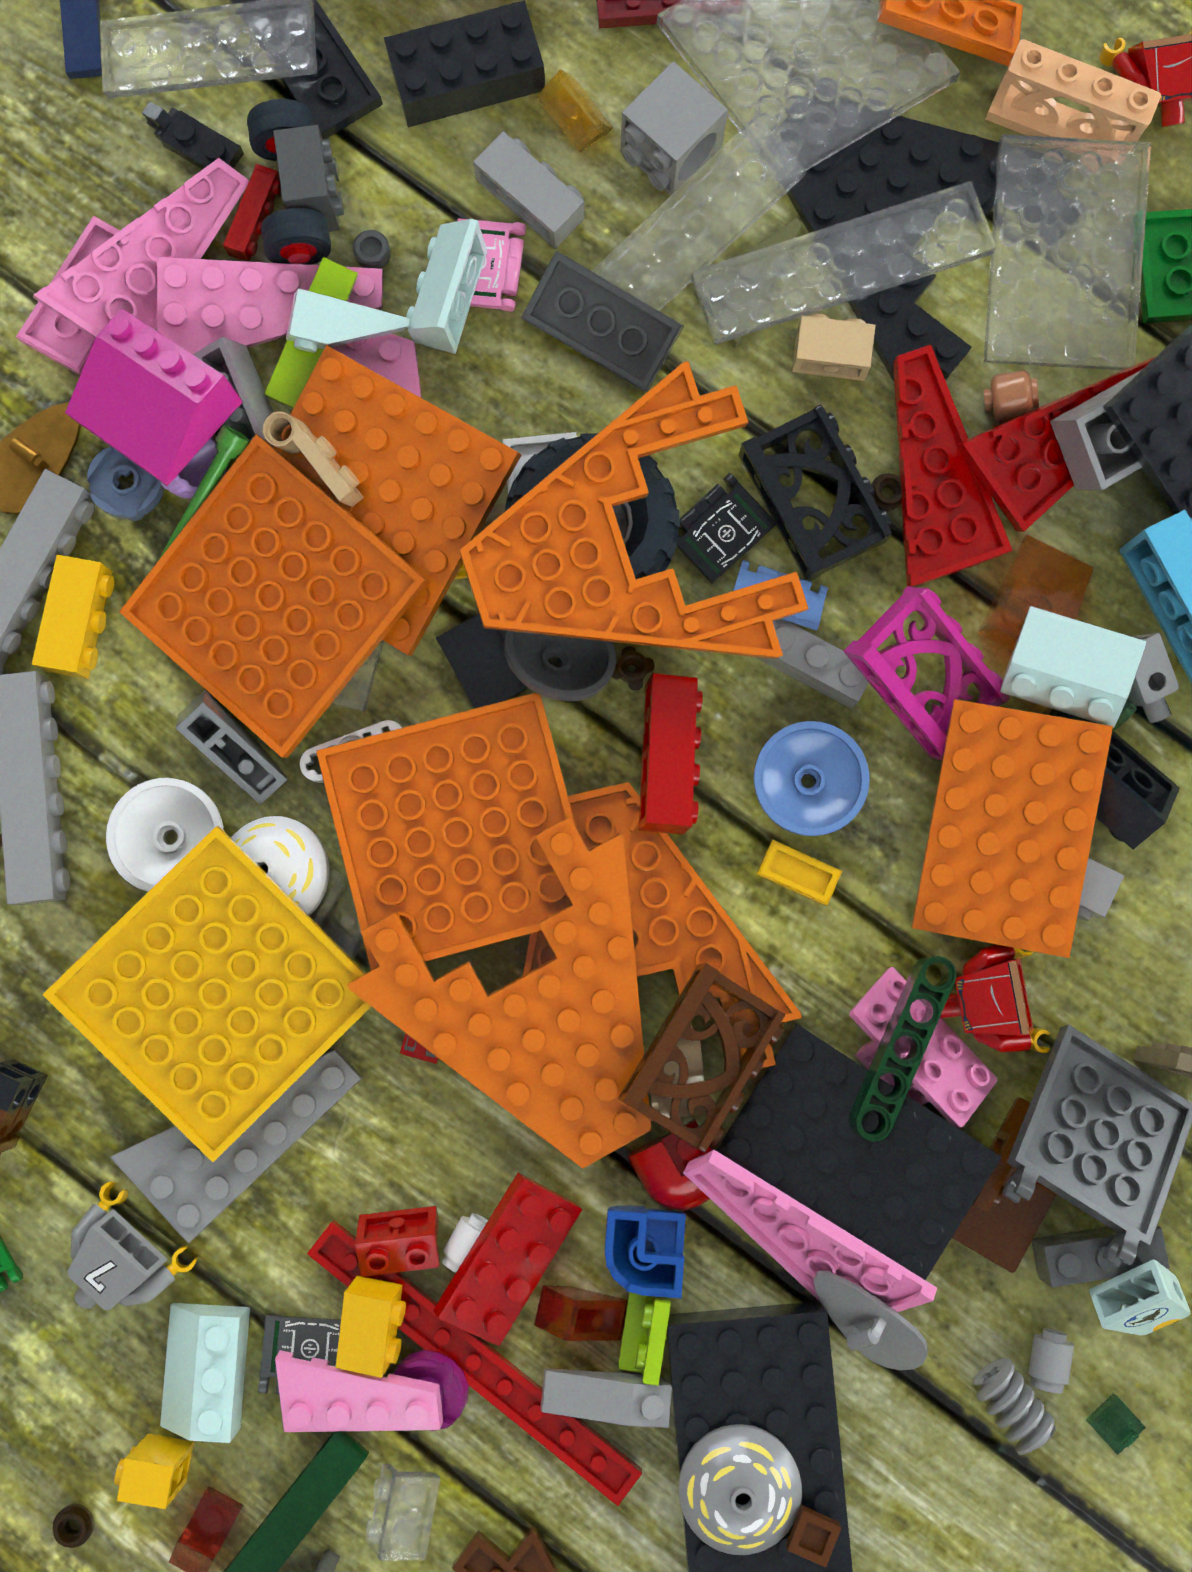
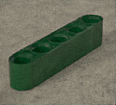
M945 957L922 958L915 963L849 1114L850 1128L863 1139L873 1142L881 1141L889 1135L955 983V967ZM930 964H935L941 971V980L935 986L926 979V969ZM916 1000H920L926 1009L925 1017L919 1022L913 1020L910 1015V1007ZM904 1036L910 1043V1052L906 1057L900 1059L894 1052V1044L898 1038ZM889 1073L894 1079V1089L888 1095H882L878 1090V1081L882 1075ZM868 1111H875L879 1119L878 1126L872 1132H865L861 1123L862 1117Z
M333 1432L223 1572H278L368 1456L369 1451L347 1432Z

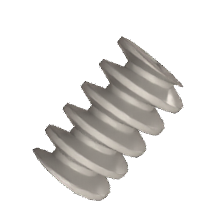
M1001 1358L995 1360L974 1377L972 1383L974 1385L981 1384L982 1386L977 1392L976 1398L980 1402L992 1399L986 1406L985 1410L987 1413L994 1415L1001 1412L996 1419V1425L999 1428L1010 1426L1005 1435L1007 1440L1013 1442L1020 1439L1015 1447L1019 1455H1025L1040 1448L1052 1437L1056 1430L1053 1416L1048 1411H1044V1404L1039 1398H1034L1033 1389L1024 1383V1377L1015 1371V1366L1010 1359Z

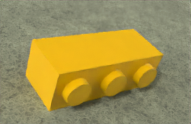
M56 555L32 665L45 672L89 679L90 671L95 669L98 661V650L96 648L98 635L104 631L106 625V613L104 612L106 599L112 595L114 589L112 571L104 564L91 560Z

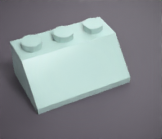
M467 219L440 225L437 237L431 238L427 257L430 260L426 272L422 271L417 281L416 291L419 295L415 307L410 306L406 316L410 318L407 328L414 343L456 354L476 285L488 252L477 220Z
M1030 606L1007 665L1000 692L1099 724L1113 726L1114 728L1128 699L1146 641Z
M187 1303L170 1304L161 1427L189 1441L230 1443L241 1429L250 1307Z

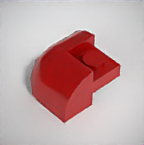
M695 1119L684 1124L688 1128L699 1126ZM668 1133L663 1137H657L626 1155L645 1191L655 1203L669 1210L685 1211L710 1200L703 1191L683 1174L688 1162L712 1151L710 1147L704 1153L674 1134Z

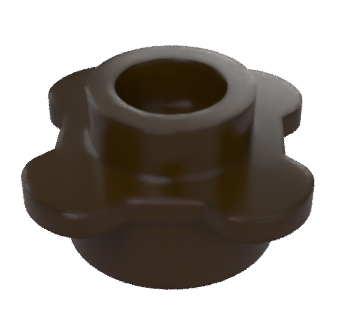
M628 646L623 648L622 656L615 666L612 678L623 680L628 684L629 689L637 691L643 687V679L647 673H651L654 670L655 664L651 658H645L641 653L636 652L634 647ZM634 665L636 670L631 672L629 666Z

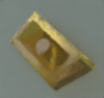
M561 69L536 96L579 152L591 146L613 128L570 73Z

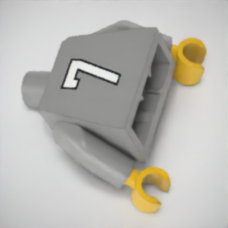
M108 1182L101 1187L99 1192L101 1201L89 1208L71 1233L70 1256L73 1261L67 1272L69 1278L79 1286L74 1294V1298L82 1308L91 1309L97 1303L103 1310H110L118 1303L125 1307L148 1303L175 1281L174 1275L178 1272L191 1270L198 1259L196 1257L189 1265L179 1263L178 1255L188 1248V1245L177 1249L173 1254L172 1262L165 1267L163 1264L168 1259L114 1209L107 1213L111 1205L123 1204L128 1197V1190L123 1189L114 1201L110 1199L109 1192L116 1182Z

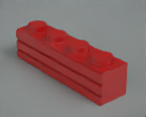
M259 164L255 165L223 243L228 256L249 262L251 256L256 254L258 248L257 241L259 236L262 235V222L268 215L272 214L275 196L281 192L280 177L277 170Z

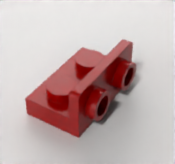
M437 1206L359 1215L355 1247L361 1275L372 1276L438 1268L440 1258L437 1246L439 1221Z

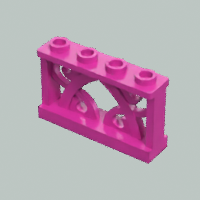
M907 586L902 591L903 594L874 625L858 641L853 640L843 652L929 757L942 761L947 736L945 732L948 729L953 700H959V698L970 700L974 698V696H970L967 692L969 684L973 683L980 692L979 699L975 703L999 707L1002 703L1005 704L1010 699V696L1000 692L1003 680L998 674L986 667L982 661L984 656L981 651L973 644L968 643L962 636L961 632L963 629L955 619L945 614L939 606L941 604L940 598L928 588ZM913 611H917L924 620V626L921 630H917L916 621H911L908 628V634L911 639L906 640L903 632L904 620ZM893 632L896 643L878 651L877 648ZM935 634V636H936L939 640H935V639H931V638H932L933 635ZM937 653L944 655L945 685L943 694L930 690L912 694L910 690L915 682L917 673L913 654ZM903 657L906 664V673L903 677L899 678L895 670L900 665L905 667L900 659ZM929 699H935L940 702V706L932 704L933 709L929 714L925 710V704Z

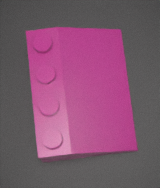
M121 308L97 334L65 413L140 468L168 486L243 401L223 374Z

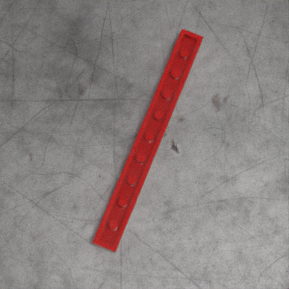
M333 1220L308 1251L307 1255L347 1287H349L357 1275L362 1276L355 1247L356 1237L337 1221ZM400 1272L363 1276L403 1285L401 1301L406 1302V1310L403 1322L398 1328L424 1350L439 1352L452 1359L463 1371L471 1388L615 1505L619 1506L642 1475V1468L582 1419L541 1412V1386L480 1337L438 1319L433 1312L437 1302Z

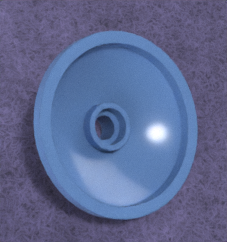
M816 721L795 723L774 734L766 742L758 755L753 777L757 800L765 814L781 828L802 836L826 835L841 829L852 821L865 803L870 780L866 758L854 739L833 725ZM804 775H809L813 778L814 786L812 788H805L802 785L801 779Z

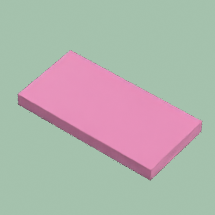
M93 216L51 283L120 230ZM39 301L16 336L23 344L78 375H81L95 341L93 337Z

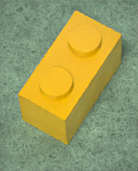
M356 1276L344 1292L336 1368L382 1378L390 1364H396L401 1350V1339L396 1338L397 1328L401 1326L406 1310V1302L401 1301L403 1285Z
M147 1434L118 1463L114 1478V1484L119 1485L117 1501L166 1509L187 1482L194 1441Z

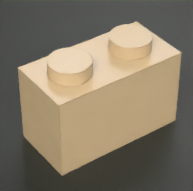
M818 313L808 316L802 315L797 328L792 372L865 381L871 368L876 325L866 324L864 320L858 318H849L843 321L829 319L828 316Z

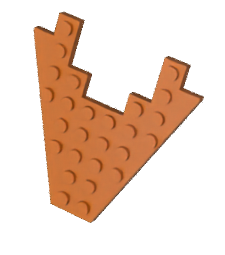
M629 782L568 796L576 829L588 850L619 833L624 838L637 977L673 969L680 996L698 964L707 963L720 971L719 973L775 1009L783 1012L785 1017L781 1023L802 1018L801 1012L669 835L662 832L639 831L640 796ZM542 931L530 934L523 975L556 958ZM714 984L708 990L715 998H719L720 1005L724 1011L730 1005L739 1001ZM749 1009L737 1011L729 1018L731 1025L737 1021H749L743 1026L742 1032L746 1037H752L759 1028L757 1015ZM768 1044L761 1056L765 1059L762 1068L776 1065L772 1046ZM738 1047L740 1060L747 1048Z
M567 817L535 835L572 902L566 908L538 922L556 958L489 995L470 961L434 980L396 911L361 931L379 966L348 982L347 986L350 991L583 1169L651 1131V1120L618 1100V1097L644 1056L624 838L619 833L588 850L571 818ZM648 1092L643 1099V1102L649 1105Z

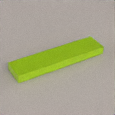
M323 257L309 291L348 301L358 278V273ZM287 340L264 393L265 397L293 409L324 349L317 348L315 353L295 348L294 341Z

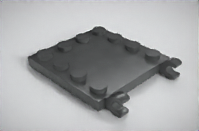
M1068 1024L1061 1027L1007 1163L1017 1170L1007 1181L1003 1195L1015 1203H1019L1021 1197L1028 1201L1034 1193L1037 1181L1116 1231V1236L1105 1249L1103 1259L1116 1267H1120L1121 1261L1127 1265H1132L1136 1258L1137 1247L1151 1245L1192 1125V1103Z

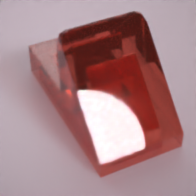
M209 1486L203 1494L186 1529L178 1538L169 1563L185 1572H209L243 1504Z

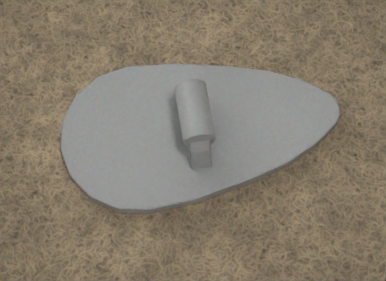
M821 1270L816 1272L814 1285L819 1300L827 1310L830 1318L847 1338V1345L852 1351L858 1350L872 1362L896 1370H911L924 1363L928 1354L927 1342L919 1330L902 1315L859 1285L828 1271Z

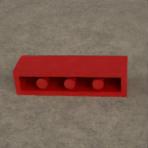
M653 673L645 684L639 831L684 834L692 827V824L697 822L699 805L698 801H693L694 786H698L700 778V765L695 763V750H698L700 747L701 728L696 727V713L701 712L703 693L697 690L698 678Z

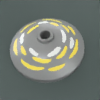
M743 1424L728 1425L707 1433L691 1448L680 1471L679 1500L688 1525L704 1543L727 1554L750 1555L772 1547L791 1529L800 1509L802 1484L793 1456L778 1438L755 1426ZM741 1493H746L750 1496V1500L747 1504L740 1505L735 1502L736 1497Z

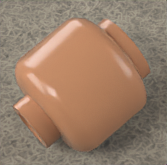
M1027 371L996 374L992 377L991 388L983 390L985 412L993 411L994 419L998 423L1008 422L1033 411V409L1039 408L1037 378L1031 379Z

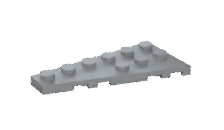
M338 1050L321 1056L214 1162L209 1160L176 1126L110 1158L186 1242L190 1243L363 1077Z

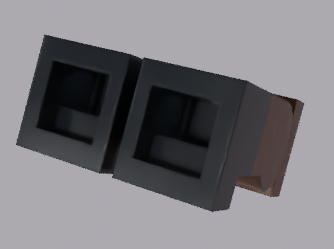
M15 1059L0 1062V1155L2 1152L16 1147L20 1136L15 1133L20 1131L25 1124L48 1077L47 1074Z

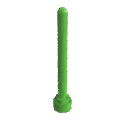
M222 425L215 438L218 442L215 448L218 451L160 558L219 483L231 459H236L238 454H241L250 443V440L239 431Z

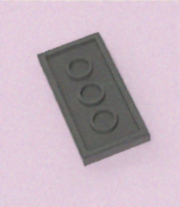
M555 251L521 317L645 392L649 391L684 328V325L558 251Z

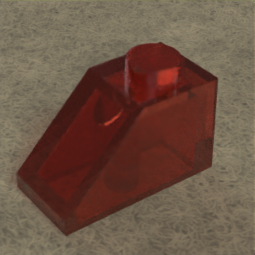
M543 1285L534 1325L565 1341H620L624 1329L628 1300L573 1286Z

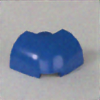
M635 1205L609 1207L607 1211L604 1250L606 1267L613 1279L624 1287L626 1291L638 1295L681 1298L686 1213L684 1211L647 1209L645 1206Z

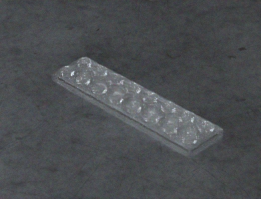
M972 181L694 270L691 272V280L714 344L716 345L799 318L802 315L806 316L993 255L997 247Z

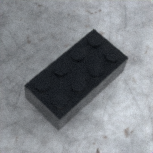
M525 0L384 37L390 67L408 127L546 91L544 64Z

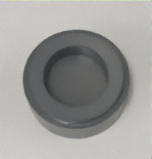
M367 230L360 233L354 240L353 252L357 263L361 267L381 269L388 263L391 250L387 238L381 232Z

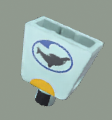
M1154 1259L1089 1289L1098 1318L1104 1329L1135 1335H1147L1190 1315L1189 1306L1177 1277Z

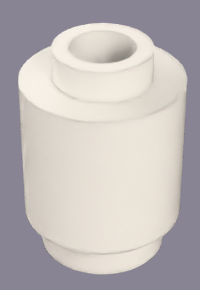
M472 1213L470 1217L462 1216L443 1250L445 1256L442 1263L448 1269L455 1273L457 1272L488 1221L486 1218Z

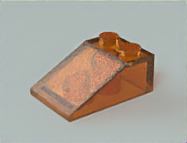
M1026 535L977 633L1013 651L1030 606L1076 619L1094 567Z

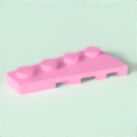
M281 1350L275 1358L284 1432L441 1429L443 1414L439 1384L394 1374H388L387 1377L382 1378L330 1366L328 1365L329 1361L313 1357L311 1361L293 1358L294 1353Z

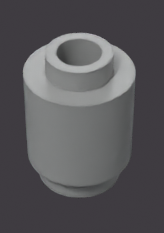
M1043 1328L1042 1334H1034L1028 1374L1032 1376L1031 1386L1051 1393H1063L1064 1385L1069 1384L1074 1344L1067 1341L1066 1333Z

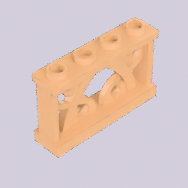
M1021 39L1000 82L985 120L1119 172L1127 156L1151 123L1161 98V93ZM1063 97L1088 107L1092 113L1078 111L1056 102L1053 98Z

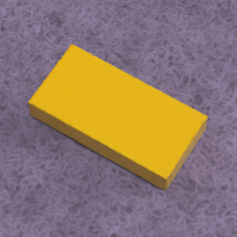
M771 840L756 875L827 906L842 871L782 843Z

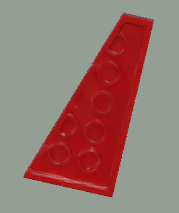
M931 345L899 355L893 361L899 468L902 485L901 501L906 585L910 587L926 584L1013 551L991 494L956 446V444L967 440L968 436Z
M1155 357L956 444L1016 531L1025 532L1074 486L1050 421L1144 369Z

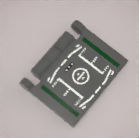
M266 1315L258 1393L267 1394L270 1383L269 1377L277 1378L275 1358L280 1350L294 1353L293 1358L311 1361L313 1357L328 1360V1365L336 1367L341 1319ZM278 1380L276 1384V1394H279Z

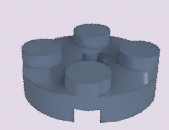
M112 447L99 452L92 460L87 472V481L89 482L92 500L105 513L118 519H128L131 521L142 519L145 514H148L157 506L164 493V487L159 480ZM131 473L134 474V484L132 487L120 490L122 485L118 481L121 475L128 477Z

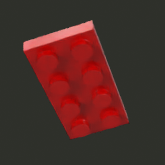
M517 1173L433 1309L437 1318L500 1346L583 1209L577 1203Z

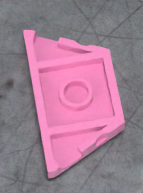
M388 334L331 347L421 397L414 341L394 334Z

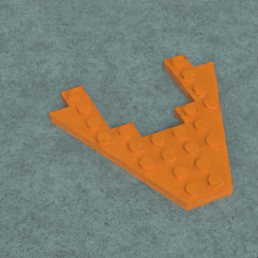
M683 362L460 549V555L483 627L487 629L769 659L783 656L772 621L805 612L809 609L797 571L685 606L673 568L635 579L613 510L614 506L647 497L649 494L638 458L746 427L748 419L737 385L699 396L689 362Z

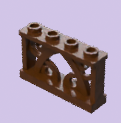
M707 963L698 964L618 1097L619 1101L704 1153L708 1147L714 1148L724 1133V1127L721 1126L729 1112L733 1114L742 1103L745 1094L741 1090L748 1078L754 1079L760 1072L765 1061L761 1056L768 1044L774 1045L784 1030V1025L781 1022L785 1017L783 1012L775 1009L719 973L720 971ZM714 984L739 1001L730 1005L724 1011L708 990ZM749 1009L757 1015L759 1028L752 1037H746L742 1032L743 1026L749 1021H737L731 1025L729 1018L737 1011ZM696 1015L703 1018V1025L710 1018L713 1021L708 1028L701 1032L695 1031L691 1025V1021ZM718 1031L724 1055V1072L704 1081L686 1084L688 1080V1064L684 1054L676 1046L680 1038L690 1041L703 1040ZM738 1047L747 1048L740 1060ZM669 1061H675L679 1066L677 1084H671L675 1073L670 1076L664 1073V1066ZM723 1089L715 1103L709 1094ZM647 1092L672 1098L669 1112L670 1119L643 1102ZM682 1098H689L687 1110L692 1117H694V1109L697 1106H704L707 1114L702 1125L696 1128H688L682 1123L679 1116V1106Z

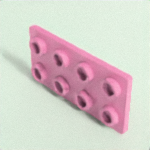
M890 967L881 975L849 1012L850 1017L872 1039L854 1055L867 1070L871 1065L907 982L893 967ZM916 1000L910 1007V1015L913 1020L919 1022L925 1017L926 1009L920 1000ZM939 1018L907 1096L921 1105L930 1102L950 1124L960 1129L966 1124L996 1084L997 1077L957 1034ZM904 1036L898 1038L894 1044V1052L900 1059L906 1057L910 1052V1043ZM889 1073L880 1077L894 1087V1079Z

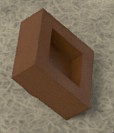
M801 1505L786 1542L787 1551L826 1568L842 1528L840 1522Z

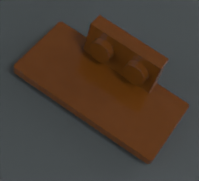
M1020 1097L1015 1099L989 1147L990 1150L1000 1155L1001 1159L952 1237L954 1240L1011 1273L1017 1270L1057 1195L1037 1181L1034 1193L1028 1201L1021 1197L1019 1203H1015L1003 1195L1007 1181L1017 1170L1007 1161L1030 1105V1102Z

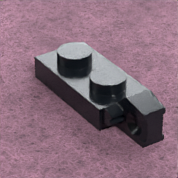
M149 102L142 112V115L147 120L146 123L156 129L155 137L161 140L164 147L202 170L218 158L234 169L244 154L240 145L181 110L178 111L175 108H171L167 113L163 108Z

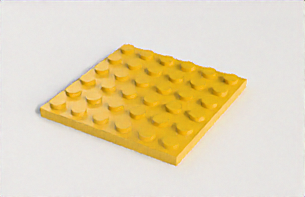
M216 826L42 994L212 1162L236 1141L371 1007L350 991L347 986L348 982L365 974V972L219 826Z

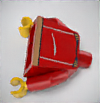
M1192 30L1187 35L1143 41L1128 48V53L1124 52L1126 43L1123 38L1116 39L1114 50H1111L1107 43H1104L1099 57L1103 65L1113 67L1119 77L1161 93L1157 106H1161L1162 128L1184 124V102L1192 100Z
M997 944L981 949L963 965L962 976L955 979L957 993L949 995L940 1018L961 1016L965 1033H972L977 1042L999 1052H1020L1030 1049L1040 1053H1048L1050 1047L1038 1046L1037 1039L1041 1034L1049 1035L1050 1032L1033 1028L1021 958L1032 955L1034 951L1024 952L1018 948Z

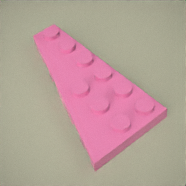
M712 1150L688 1162L683 1174L819 1302L820 1300L815 1290L814 1277L816 1272L821 1270L839 1275L859 1285L896 1312L934 1300L937 1287L716 1150Z

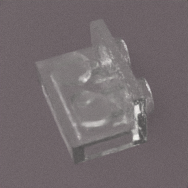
M392 1464L382 1465L381 1475L377 1477L374 1484L375 1507L373 1518L368 1520L366 1526V1541L380 1561L426 1559L440 1477L435 1472L397 1471Z

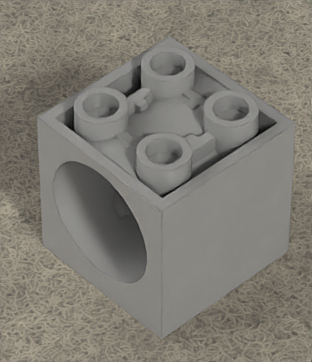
M673 61L622 112L621 153L631 166H638L648 175L650 182L655 188L660 191L665 190L670 196L674 197L722 149L728 109Z

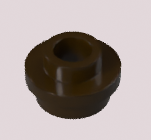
M885 473L873 480L871 483L874 489L873 499L879 509L892 511L902 505V485L899 476ZM890 488L894 496L889 499L883 497L881 489Z
M71 1504L64 1507L53 1521L54 1538L64 1547L75 1548L83 1545L90 1538L94 1530L92 1513L80 1504ZM72 1518L76 1519L80 1524V1530L72 1529L69 1520Z

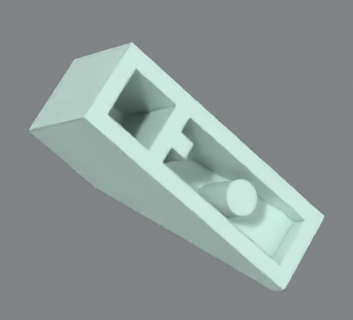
M298 288L293 298L286 340L294 341V347L299 350L315 353L317 348L325 349L326 345L334 347L404 331L409 326L410 318Z

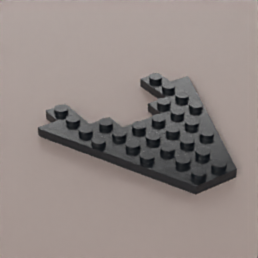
M809 92L764 145L763 153L856 317L864 320L866 324L876 325L873 347L893 381V361L899 355L931 345L944 379L947 380L972 348L915 304L933 283L936 275L909 254L948 207L978 228L998 202H1000L1056 245L1083 212L1055 191L1073 168L1074 164L1070 161Z

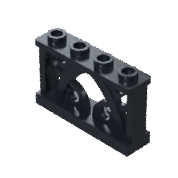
M822 405L757 438L753 437L743 442L738 455L771 517L777 523L776 526L807 581H812L820 577L821 574L886 543L892 534L890 530L892 529V523L887 512L884 509L879 510L873 499L874 489L870 481L865 476L861 477L855 466L857 460L852 448L848 444H843L838 435L839 426L835 417L830 412L826 413ZM813 431L818 434L822 447L813 449L809 444V438L804 445L803 454H797L795 441L801 432ZM787 439L788 453L765 456L764 450ZM828 454L832 462L824 460L828 456ZM788 469H793L794 484L789 487L782 486L779 482V477L785 475L789 478L790 473ZM802 470L820 474L837 483L835 503L829 518L820 510L812 507L802 506L793 508L790 501L800 489ZM850 495L855 504L848 505ZM857 515L861 516L868 526V532L865 537L851 539L839 531L840 523L847 530H858V527L852 524L851 519ZM808 516L813 517L824 527L821 530L819 525L814 522V528L806 530L802 524L803 519ZM832 537L846 547L823 560L818 554Z

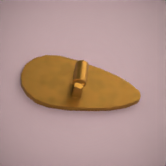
M69 402L54 405L38 412L0 441L1 512L19 515L44 469L59 476L62 475L77 444L81 428L80 424L65 413Z

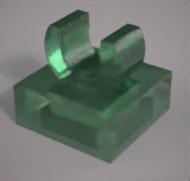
M1114 1393L1086 1419L1087 1423L1117 1455L1139 1438V1434L1146 1428Z

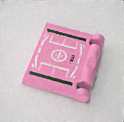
M477 220L488 252L471 301V307L502 309L512 312L515 310L516 302L512 299L501 298L502 294L508 296L517 295L524 241L519 238L510 239V234L524 236L526 225L519 222L502 223Z

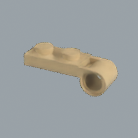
M277 411L266 418L263 424V435L267 442L288 453L302 452L340 502L353 507L364 498L356 488L360 484L359 480L348 467L344 465L341 468L333 457L337 452L325 437H315L304 422L286 412ZM291 425L292 431L289 438L282 441L284 428Z

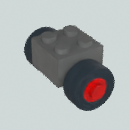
M273 99L259 103L249 111L247 117L250 146L259 157L278 162L282 199L286 208L268 215L262 222L261 231L265 255L273 263L316 264L321 262L323 257L327 258L331 252L329 232L340 230L338 216L344 215L341 193L338 192L336 181H339L336 158H333L330 140L322 138L319 126L314 124L313 114L305 104L290 99Z

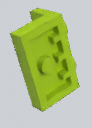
M629 1292L618 1365L622 1370L640 1372L642 1374V1383L659 1386L671 1301L668 1297L642 1296Z

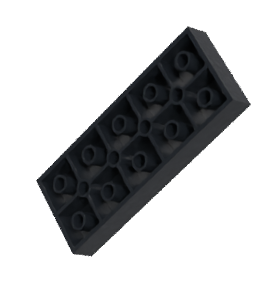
M819 1301L669 1314L667 1341L679 1476L687 1454L695 1443L707 1433L728 1425L743 1424L755 1426L778 1438L793 1456L802 1484L801 1505L839 1521L842 1527L825 1568L787 1551L786 1542L791 1529L778 1543L764 1551L750 1555H732L718 1551L704 1543L692 1531L683 1515L687 1571L853 1572L828 1314L825 1307ZM741 1493L736 1497L735 1502L740 1505L747 1504L750 1496L746 1493Z

